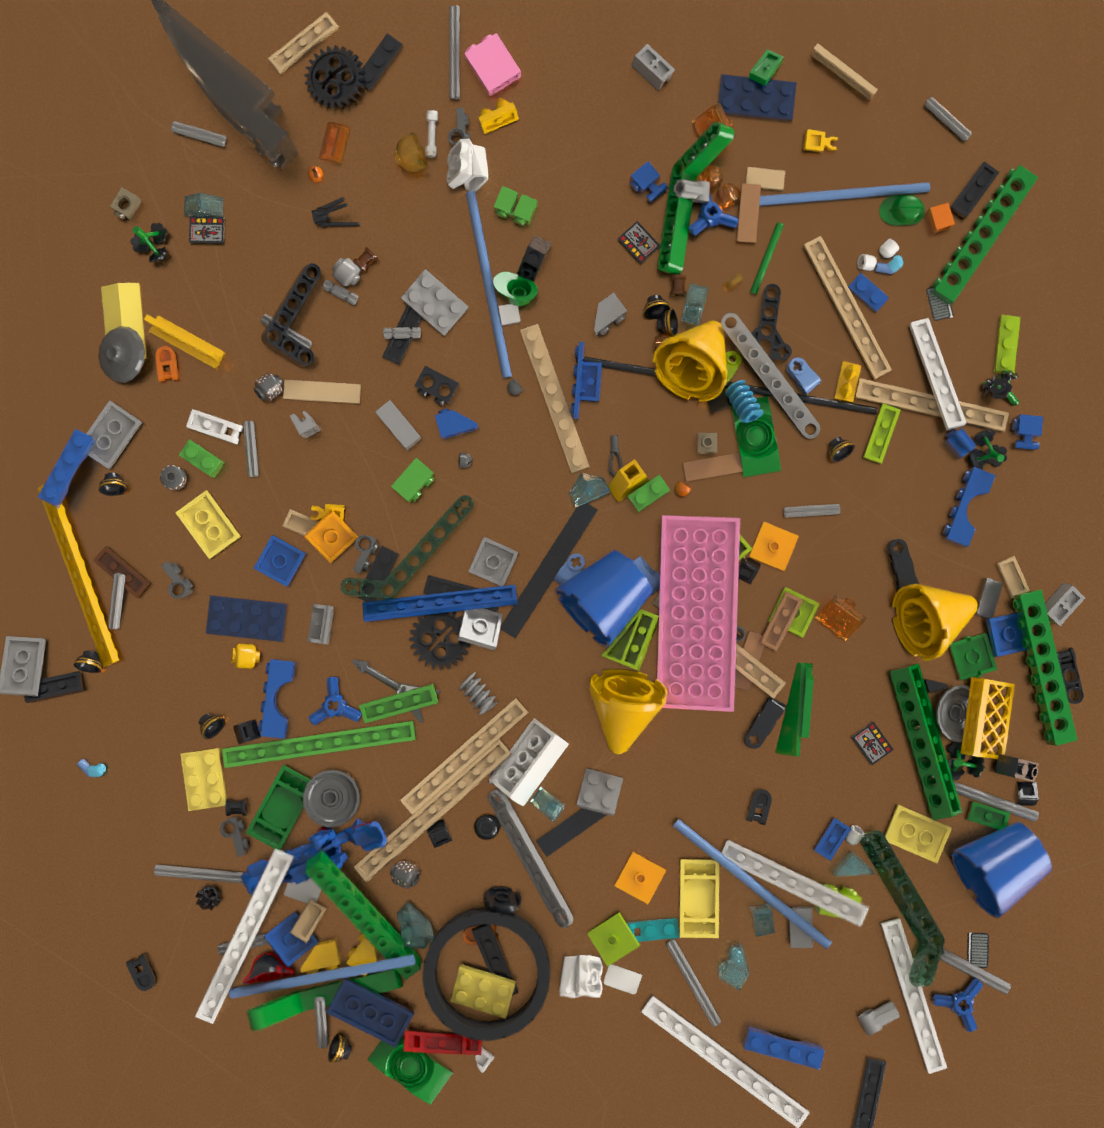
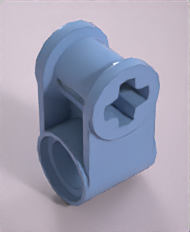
M794 358L787 364V373L804 394H808L821 383L819 376L802 358ZM798 364L800 367L794 370L793 367Z
M572 554L553 580L561 585L581 572L585 565L584 557L580 554ZM579 557V562L582 563L581 566L573 567L571 559Z

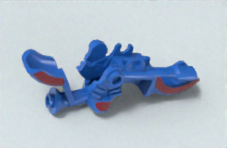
M357 819L352 827L346 828L338 834H335L334 830L328 827H320L316 834L309 838V844L291 851L289 849L284 851L292 855L293 859L281 883L295 882L297 885L310 879L306 874V862L321 850L340 869L345 860L348 859L345 852H341L342 844L350 841L356 846L361 845L365 851L384 847L387 843V838L380 824L374 821L362 822L360 819ZM270 858L249 865L247 870L241 875V880L251 896Z

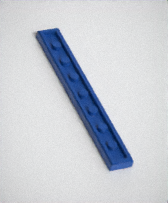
M507 585L362 602L364 622L516 605V586Z

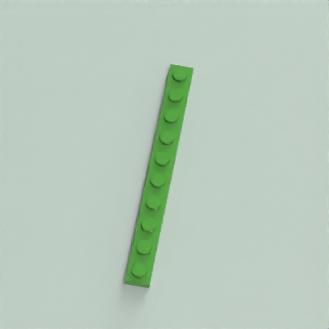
M407 721L223 748L222 754L224 768L412 741L416 740L414 722Z

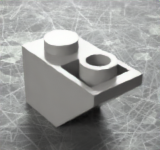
M612 293L598 303L594 327L595 336L598 334L604 335L610 330L609 326L614 323L619 324L626 319L627 310L615 293Z

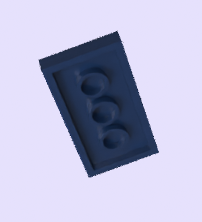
M721 74L717 114L792 122L797 82L770 79L765 86L749 79V77Z
M210 595L206 634L283 642L287 604Z
M346 977L326 1011L327 1014L394 1047L397 1046L414 1015V1011Z

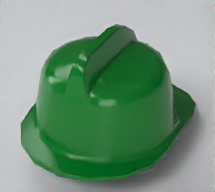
M894 195L883 200L879 213L882 220L889 225H914L924 217L925 207L923 202L916 196Z
M501 272L493 280V285L497 292L506 296L507 300L514 306L529 305L538 292L537 285L533 281L515 273Z

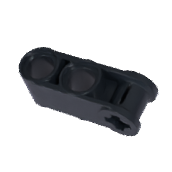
M902 539L890 541L887 545L891 569L896 579L897 590L911 584H919L907 543ZM896 544L901 546V549L898 551L893 549Z
M1069 647L1068 650L1057 652L1068 702L1069 704H1078L1083 700L1084 693L1077 668L1074 649ZM1067 671H1069L1072 674V678L1070 681H1066L1065 679V673ZM1072 690L1076 692L1074 700H1071L1069 697V693Z
M769 696L744 736L745 745L752 749L759 748L773 730L776 721L781 717L787 705ZM756 735V740L758 742L750 744L751 740L749 739V737H754Z

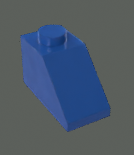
M443 409L438 411V415H435L442 440L479 429L476 422L454 410Z

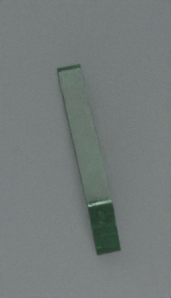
M467 495L460 496L384 581L346 578L340 584L341 592L345 596L392 599L470 513L474 504L472 498ZM460 501H468L467 506L469 508L467 509L466 507H464L460 512L461 514H463V516H461L459 512L456 511L461 506ZM449 514H453L457 517V522L450 524L446 517ZM435 529H442L444 536L442 538L435 537ZM425 542L429 543L432 549L430 552H423L421 545ZM416 557L419 560V564L412 567L408 564V559ZM403 571L406 574L405 580L398 581L395 578L396 572ZM348 582H351L352 586H357V582L361 583L360 594L356 593L357 589H351L350 592H347L346 588L343 587ZM365 584L373 585L374 591L371 594H366L363 591ZM386 585H390L393 588V593L389 596L384 595L382 592V588Z
M879 830L866 832L861 839V844L919 941L909 974L910 983L916 987L930 986L935 978L945 938L884 834Z

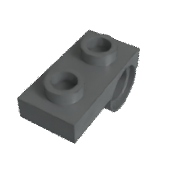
M456 108L457 128L450 130L448 133V142L451 148L456 144L452 141L454 136L470 139V132H466L465 125H469L468 114H464V108Z
M367 535L357 537L355 547L361 554L353 571L362 574L363 571L366 572L371 563L368 560L371 554L375 555L379 547L377 539ZM362 539L369 540L370 544L367 549L360 548V541Z
M166 561L161 565L173 581L168 588L171 597L183 599L194 592L191 589L193 587L192 583L180 575L181 569L175 562ZM177 585L183 587L181 595L175 594V587Z
M239 816L231 817L220 825L221 835L226 838H233L237 857L246 855L249 849L248 840L244 838L242 832L245 830L242 819H239ZM227 823H231L234 826L233 833L226 831Z

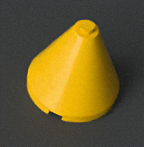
M708 321L670 337L658 346L653 355V362H655L657 367L655 373L662 384L674 394L687 400L690 397L700 398L699 402H704L720 395L727 382L724 329L719 322Z
M911 584L899 589L893 599L892 607H896L897 615L893 617V623L896 633L907 651L914 657L919 655L923 657V661H929L940 657L977 612L978 604L970 595L920 584Z
M627 669L603 670L601 676L597 677L598 674H594L591 677L589 690L608 748L614 754H622L630 748L664 706L667 699V689L657 679L655 683L647 680V674Z

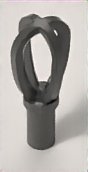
M611 435L609 473L611 476H615L617 473H614L612 470L614 454L618 458L619 470L623 466L618 447V435Z

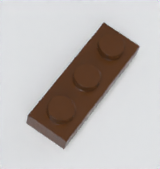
M107 546L93 560L112 578L116 573L124 574V588L136 598L150 585L145 578Z

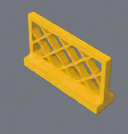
M146 315L144 318L152 326L149 330L151 334L217 369L225 355L224 351L159 315L156 319L149 315Z
M971 677L960 754L998 759L999 754L1005 755L1015 684ZM991 684L994 691L989 695V686ZM1004 687H1008L1007 695L1003 697L1000 691ZM997 695L1000 702L995 706L992 699ZM989 704L991 710L986 714V707ZM1003 706L1004 714L1000 716L997 710ZM994 714L997 721L992 725L989 718ZM984 723H986L989 729L983 734ZM1000 725L1002 730L1001 733L997 735L995 729ZM992 734L994 740L989 744L986 738ZM981 742H983L986 748L980 753ZM996 744L999 746L998 755H995L992 750Z

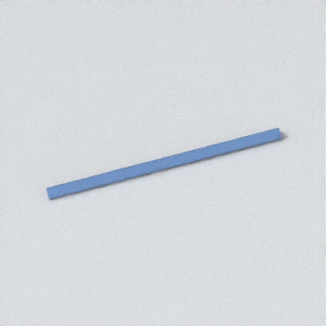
M930 183L760 196L759 206L930 192Z
M469 191L466 193L502 378H510L512 375L475 191Z
M678 819L673 827L822 947L827 949L831 945V940L681 820Z
M413 955L243 986L230 989L229 996L233 999L414 965L415 959Z

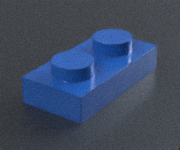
M862 273L848 286L849 290L875 313L889 299L884 292Z
M833 818L815 846L814 851L831 861L851 828Z

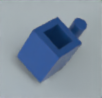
M649 161L630 176V185L636 192L639 191L643 194L648 189L651 191L646 196L649 202H652L668 189L665 182L657 186L656 183L660 180V174Z
M1020 414L1013 419L1012 430H1014V436H1023V441H1015V448L1039 449V442H1032V437L1042 436L1043 416Z
M954 428L946 435L948 439L944 441L945 445L957 459L962 458L977 446L963 428L959 430Z

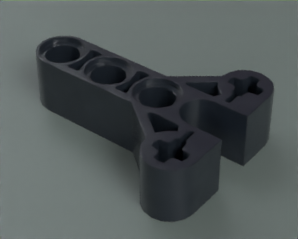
M769 284L762 292L757 328L751 334L758 343L764 342L768 344V356L772 362L783 363L791 356L792 349L788 344L784 343L776 329L781 289L776 284ZM773 290L776 293V297H768L767 291ZM764 309H771L773 311V316H766L764 314ZM761 328H769L771 334L768 336L763 335ZM735 346V352L744 357L737 346ZM781 349H784L783 352L787 353L783 357H781V353H778Z

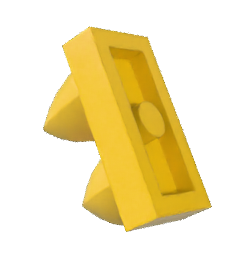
M498 98L496 110L492 111L482 108L478 117L484 134L519 120L514 103H509L503 98Z
M842 361L834 395L835 400L854 402L861 365Z

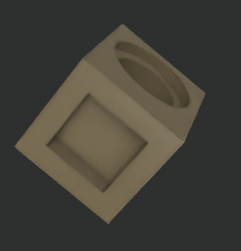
M121 187L110 207L114 210L113 214L122 220L124 218L131 220L142 200ZM129 202V206L126 209H121L122 203Z
M697 433L696 454H716L717 433Z

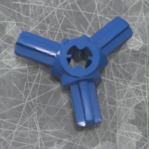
M709 191V202L701 203V212L698 214V219L688 227L691 235L696 236L705 227L718 226V223L736 228L738 217L722 213V209L712 201Z
M328 677L326 679L328 696H325V702L321 704L322 707L308 717L313 725H317L328 716L332 718L333 716L340 717L341 715L357 722L361 717V711L346 705L347 702L342 700V695H339L338 678ZM331 701L338 702L339 705L337 707L339 708L337 710L330 708V705H332L330 704Z
M973 979L964 992L953 993L952 996L934 994L933 1005L950 1008L951 1011L956 1012L957 1016H961L967 1032L975 1031L977 1025L972 1015L975 1002L973 999L981 990L983 984L979 980ZM961 1000L965 1002V1005H962V1008L958 1005L959 1002L962 1003Z

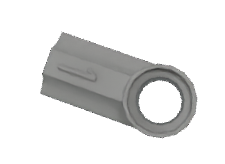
M677 180V183L674 185V192L677 197L692 199V202L697 203L709 202L710 182Z
M890 1001L875 1010L871 1009L863 1012L858 1016V1019L866 1034L872 1035L880 1031L882 1026L899 1018L900 1015L893 1002Z

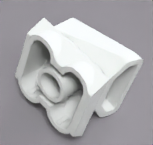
M460 139L450 149L447 165L449 170L446 178L447 183L452 189L464 184L467 191L476 192L488 180L486 151L484 147L473 145L470 139Z
M590 955L564 956L559 996L569 998L581 996L600 998L602 993L600 977L603 971L601 958Z

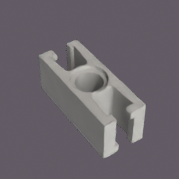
M391 400L376 411L379 418L406 450H409L422 439Z

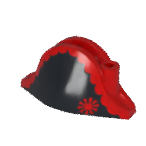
M269 952L262 953L253 961L251 971L243 979V984L259 983L292 976L294 971L286 967L277 955Z

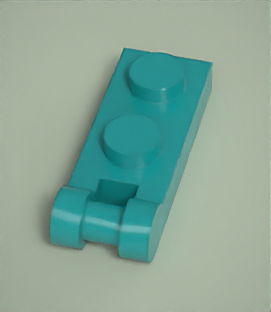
M677 917L627 922L638 942L680 938ZM640 928V935H635L634 929Z

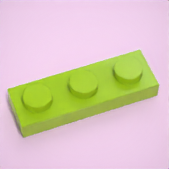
M1000 316L994 372L1001 373L1002 371L1012 370L1015 373L1021 317Z
M884 403L881 405L863 458L882 464L901 409Z

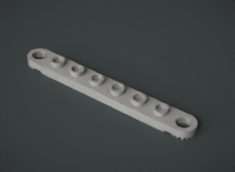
M732 312L726 313L721 319L722 328L800 432L809 439L817 437L820 433L819 423L739 316ZM728 317L736 319V325L732 328L725 325ZM808 424H814L816 430L814 433L808 434L805 432V427Z
M500 789L491 791L487 796L489 797V803H491L490 806L495 810L494 813L547 909L552 913L554 921L557 922V925L559 924V927H568L573 923V915L505 793Z

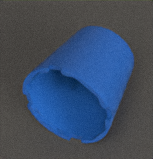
M617 550L611 551L555 589V593L561 596L558 600L571 618L583 631H590L594 635L593 639L604 647H608L653 592L648 579L637 568L634 561Z
M1016 822L955 849L954 854H952L954 867L967 890L971 889L977 896L975 899L977 904L994 918H999L1005 914L1052 870L1051 861L1041 841L1028 827L1020 822Z

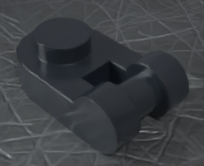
M758 789L753 793L746 821L752 822L754 820L761 825L766 824L772 802L771 794L768 791ZM756 808L763 809L762 813H755Z
M145 953L139 955L135 960L131 959L126 962L132 979L139 990L147 991L154 986L156 978ZM142 965L143 971L138 973L137 967Z

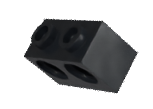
M424 366L414 386L418 389V394L424 397L430 395L435 398L434 402L444 406L445 404H451L460 384ZM430 378L433 380V385L428 388L424 387L423 381ZM441 388H449V395L441 396Z

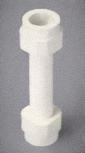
M428 110L426 114L428 139L427 146H425V157L436 158L435 129L438 122V111Z

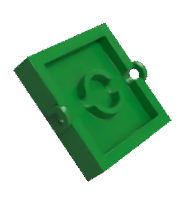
M987 633L963 637L962 640L952 642L949 646L959 681L971 677L979 678L985 673L998 670Z

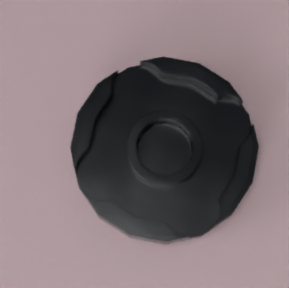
M493 887L489 889V892L484 893L483 904L489 910L497 913H512L521 907L522 897L517 891L514 893L508 887Z

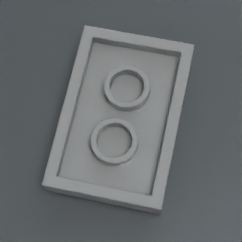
M426 269L400 298L442 336H445L468 309V306Z
M109 400L86 433L95 440L88 455L106 468L111 469L143 422Z
M6 636L0 673V694L38 696L46 644L44 638Z

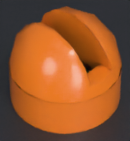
M312 166L308 170V177L312 182H319L323 178V171L318 166ZM314 169H316L318 177L316 178L314 177V173L312 171Z
M678 481L675 486L676 494L681 497L688 495L692 489L681 481Z

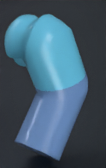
M896 255L888 264L877 262L875 271L894 274L902 268L903 258Z
M84 758L77 764L88 777H100L106 771L104 764L99 763L97 766H91Z

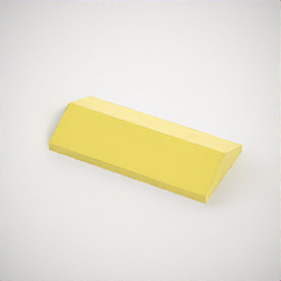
M116 283L101 287L105 335L119 326L134 329L143 340L145 348L144 359H147L140 284Z

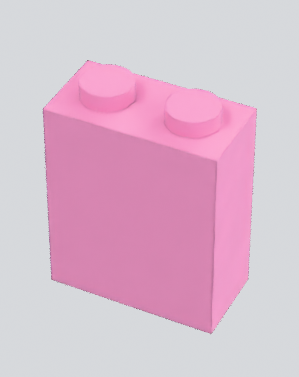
M497 33L487 35L480 44L470 46L464 53L465 60L489 97L521 77V70Z

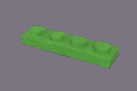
M429 684L360 704L359 707L364 723H369L437 704L439 701L434 685Z

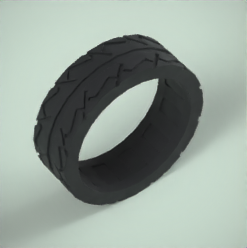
M486 907L467 910L454 916L441 927L433 938L424 960L422 980L426 999L433 1013L446 1027L466 1038L492 1041L507 1038L520 1032L531 1023L530 1021L534 1020L542 1009L549 991L550 964L548 952L541 936L529 922L513 912L497 913ZM490 924L507 928L519 935L534 954L538 967V978L533 994L521 1009L506 1017V1019L478 1021L466 1017L456 1011L441 992L437 980L438 956L449 939L470 926Z

